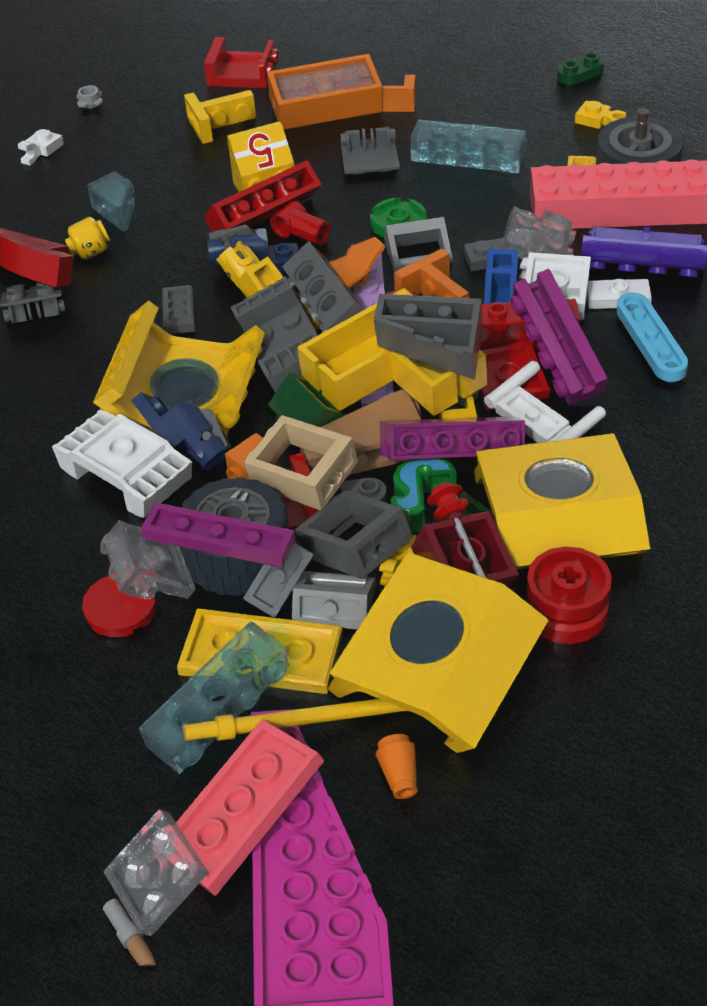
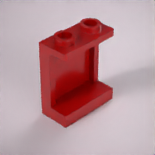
M215 37L204 62L207 86L267 88V72L274 71V66L279 63V51L275 49L274 40H268L264 52L227 51L225 37Z

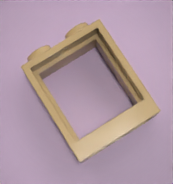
M281 415L273 427L268 429L265 437L248 454L244 461L250 480H258L263 484L271 486L281 497L321 511L358 463L352 437ZM290 444L324 455L308 476L274 465Z

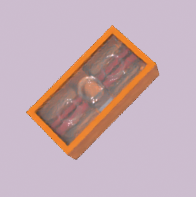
M369 54L267 72L269 98L277 121L281 122L284 130L382 112V84Z

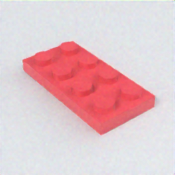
M262 719L154 849L163 858L216 896L322 765L324 760L315 750Z

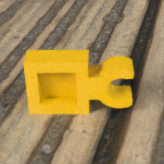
M585 101L575 113V123L600 129L602 125L606 126L615 120L626 118L627 113L620 110L610 111L611 106L603 105L597 101Z

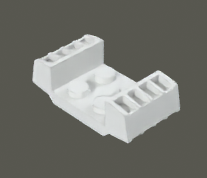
M102 409L98 410L90 419L88 418L81 426L76 427L72 433L66 435L59 443L52 446L58 463L65 472L77 480L88 471L94 473L122 490L127 510L142 518L149 514L154 503L161 504L192 478V461L176 451L167 440L121 414L115 416Z

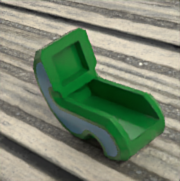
M442 458L407 460L396 468L393 475L394 496L391 498V505L403 509L411 534L420 532L423 525H425L423 493L431 495L434 487L445 482H450L452 485L457 484V471L454 465Z

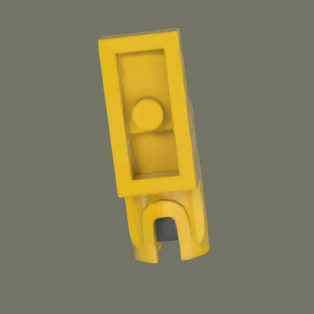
M238 241L234 249L231 246L227 248L217 258L227 276L236 284L246 298L253 296L256 292H260L270 284H274L283 278L268 256L259 261L253 251L244 245L242 241Z

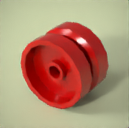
M564 546L549 549L538 555L529 566L526 602L548 619L540 636L557 643L574 644L588 641L598 635L607 623L612 575L607 564L599 556L583 548Z

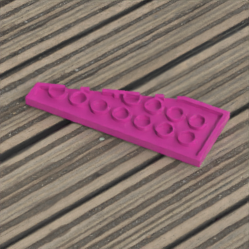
M291 709L251 712V716L282 711H290ZM298 726L278 728L307 746ZM317 770L252 850L254 1006H394L387 920L381 907L379 908L371 884L366 874L363 873L355 855V849L331 797L327 794L319 770Z

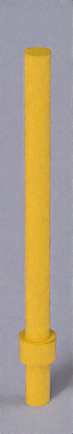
M372 699L233 718V715L229 714L215 716L214 721L183 725V735L185 741L216 737L218 741L235 739L236 734L252 732L262 719L276 728H285L408 710L381 699Z

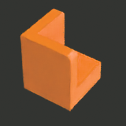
M405 75L404 86H383V112L415 111L416 75Z

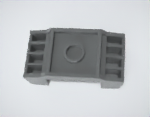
M283 277L281 280L270 284L267 288L256 292V294L244 299V301L237 305L231 306L234 316L244 332H247L255 325L265 332L261 344L263 349L258 356V363L275 393L289 372L303 377L297 347L318 336L286 277Z

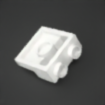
M529 252L525 274L528 284L537 280V273L549 268L565 299H576L579 318L584 320L591 257Z

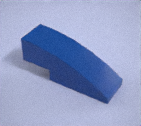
M488 249L484 304L495 302L510 303V297L513 295V284L517 282L518 250Z

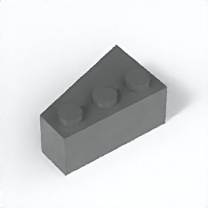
M379 294L374 316L379 347L475 380L483 332L482 299Z

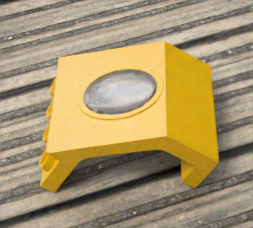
M614 433L476 451L478 466L474 470L476 484H484L495 524L516 570L528 569L538 555L549 549L564 546L583 548L596 554L601 559L641 554L650 549L641 493Z

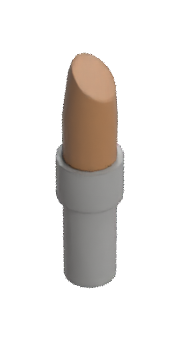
M117 899L108 901L103 906V911L116 929V935L124 948L130 951L139 966L156 965L154 957L144 941L143 934L137 924L131 921Z

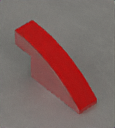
M0 228V266L13 273L50 286L62 287L70 285L74 255L68 254L69 246Z

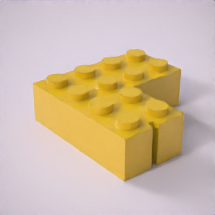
M405 288L394 293L397 295H412ZM377 303L297 347L302 376L318 392L322 390V395L339 411L394 380L435 416L457 403L459 395L464 399L487 385L486 355L480 350L474 380L422 361L415 364L405 355L379 347L374 325Z

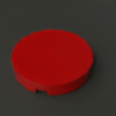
M130 573L113 574L101 578L88 589L83 597L82 610L87 623L91 625L92 630L97 634L107 637H126L134 634V629L139 628L141 625L143 629L151 622L156 613L157 599L151 583L143 577Z

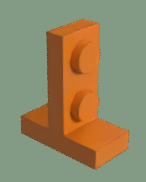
M440 249L394 272L395 291L405 288L415 292V296L423 293L424 296L469 298V292L450 279V254L444 249Z

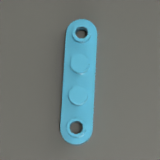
M639 293L621 295L617 301V315L655 375L666 382H675L683 379L687 374L688 358L649 300Z

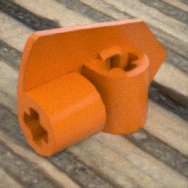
M376 237L351 246L345 256L330 261V264L349 288L352 286H362L369 281L371 268L386 246Z

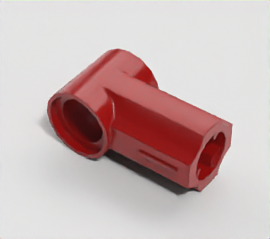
M290 201L270 218V225L273 231L283 238L293 234L322 246L327 241L328 235L331 232L329 222L308 214L305 208L297 201Z

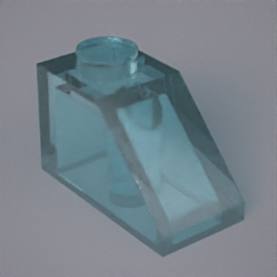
M114 171L87 184L92 208L123 232L128 230L135 208L133 198L134 187L130 180L125 179Z

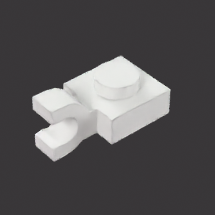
M46 129L36 131L34 135L18 144L19 149L26 151V154L21 158V163L30 166L40 155L48 157L64 145L62 135Z

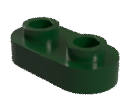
M587 52L583 56L567 60L558 66L557 79L563 84L574 85L598 76L604 71V58L596 52Z

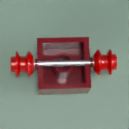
M450 482L434 487L427 502L430 506L438 507L433 516L436 520L442 521L423 525L411 546L413 553L502 583L510 588L519 574L490 511L462 517V514L469 505L466 499H458L462 492V487L457 484L452 485ZM436 605L438 611L450 609L444 606Z

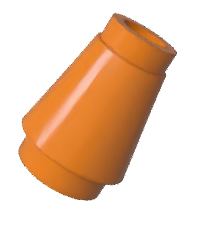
M393 734L382 738L377 744L376 757L394 798L406 799L414 796L418 792L415 744L410 742L409 737L405 734Z

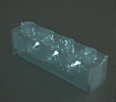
M418 119L410 137L411 161L519 173L525 156L526 131Z
M250 621L139 727L146 747L178 774L187 766L197 763L202 757L204 749L216 737L185 741L183 725L214 721L215 716L232 714L233 718H237L244 710L251 709L259 700L260 694L271 683H277L285 675L289 667L285 646L254 622ZM252 669V671L247 674H239L243 670ZM217 696H225L220 701H212Z

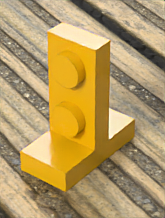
M251 90L200 102L194 92L184 95L187 118L203 144L213 141L211 129L256 118L254 95Z

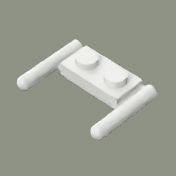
M530 361L484 398L485 404L489 408L494 407L496 413L501 417H514L525 420V434L537 443L580 438L606 415L605 409L597 406L571 427L568 420L520 387L539 372L540 365L536 361Z

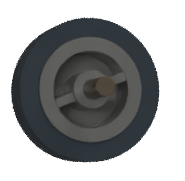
M640 108L637 110V117L618 119L601 129L597 140L596 164L656 163L658 161L681 162L683 137L676 127L663 120L648 117L649 110Z

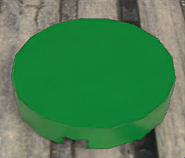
M401 198L383 200L372 209L370 227L374 233L384 238L386 225L426 220L427 211L422 204L413 199H408V202H401Z

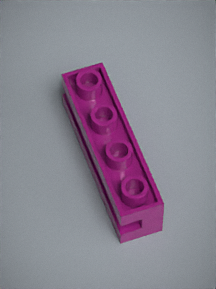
M548 268L537 273V280L529 284L526 279L514 283L513 295L510 297L511 306L516 315H522L526 323L524 324V330L531 343L536 342L540 350L538 356L545 370L550 369L555 378L553 386L557 395L560 398L564 397L568 405L571 406L605 391L608 378L550 269Z
M514 417L380 421V455L391 460L476 457V451L525 445V420Z

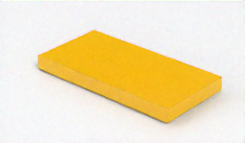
M197 608L177 665L178 674L328 695L329 690L327 688L332 679V675L329 673L337 660L343 637V628L337 625Z

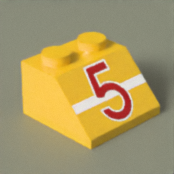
M280 121L227 135L233 183L239 192L294 166L293 157Z

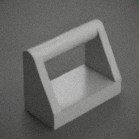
M444 217L386 225L384 240L394 272L428 256L422 255L399 259L396 247L438 241L440 249L450 254V263L453 262Z
M303 571L293 587L292 620L358 629L372 607L376 577L365 576L363 579L346 574Z

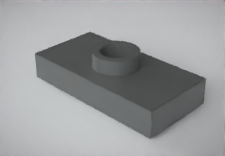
M192 285L162 288L163 329L168 334L195 332Z

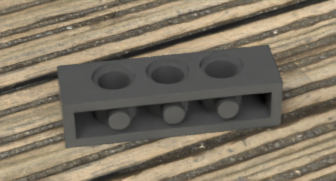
M309 241L282 266L289 275L287 278L288 283L298 293L297 297L309 308V314L321 324L319 328L322 332L365 310L327 258Z

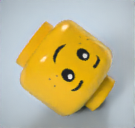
M87 217L69 226V238L65 239L72 255L78 253L83 260H88L106 251L107 242L110 241L101 220L95 221L92 217Z

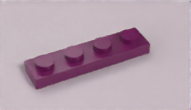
M154 503L140 528L142 538L146 540L281 568L284 567L295 543L294 530L160 503Z

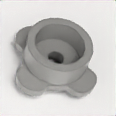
M88 85L78 90L76 95L77 99H79L77 102L78 107L90 109L103 103V99L100 98L102 92L96 86Z

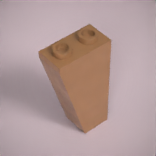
M404 389L398 390L321 427L353 438L358 463L349 475L410 460H391L380 455V421L421 420L418 402L416 400L412 401L410 395ZM300 447V452L303 453L311 472L324 455Z

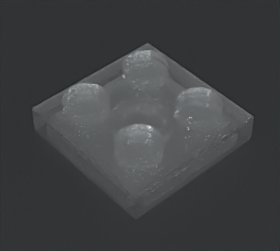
M160 809L103 871L138 931L148 936H152L209 873L171 814Z

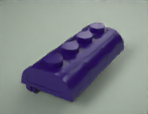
M593 226L592 230H589L590 236L583 235L581 256L591 257L590 268L606 269V263L618 264V271L636 272L637 266L649 267L648 273L667 275V268L680 269L679 276L698 277V271L704 272L706 268L707 245H704L705 239L702 238V235L650 231V227L645 226L643 231Z

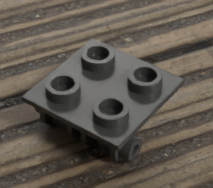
M389 127L375 128L376 138H374L373 128H370V139H366L365 129H362L361 140L359 130H347L345 134H340L345 174L359 175L364 172H388L400 169L395 145V129H389Z
M36 282L37 286L25 288L22 284L7 287V292H2L0 302L1 307H8V309L3 310L5 322L11 321L14 324L27 321L24 308L25 303L29 319L33 320L31 302L36 304L39 319L42 318L39 301H42L45 317L60 315V312L66 311L64 300H57V297L62 296V287H54L40 282Z

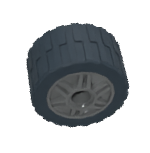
M236 477L234 479L225 478L220 479V481L210 482L204 485V487L195 490L182 504V508L289 529L286 506L280 494L275 492L271 486L254 479ZM182 547L185 567L192 580L196 584L201 585L203 589L220 595L238 596L246 594L264 565Z

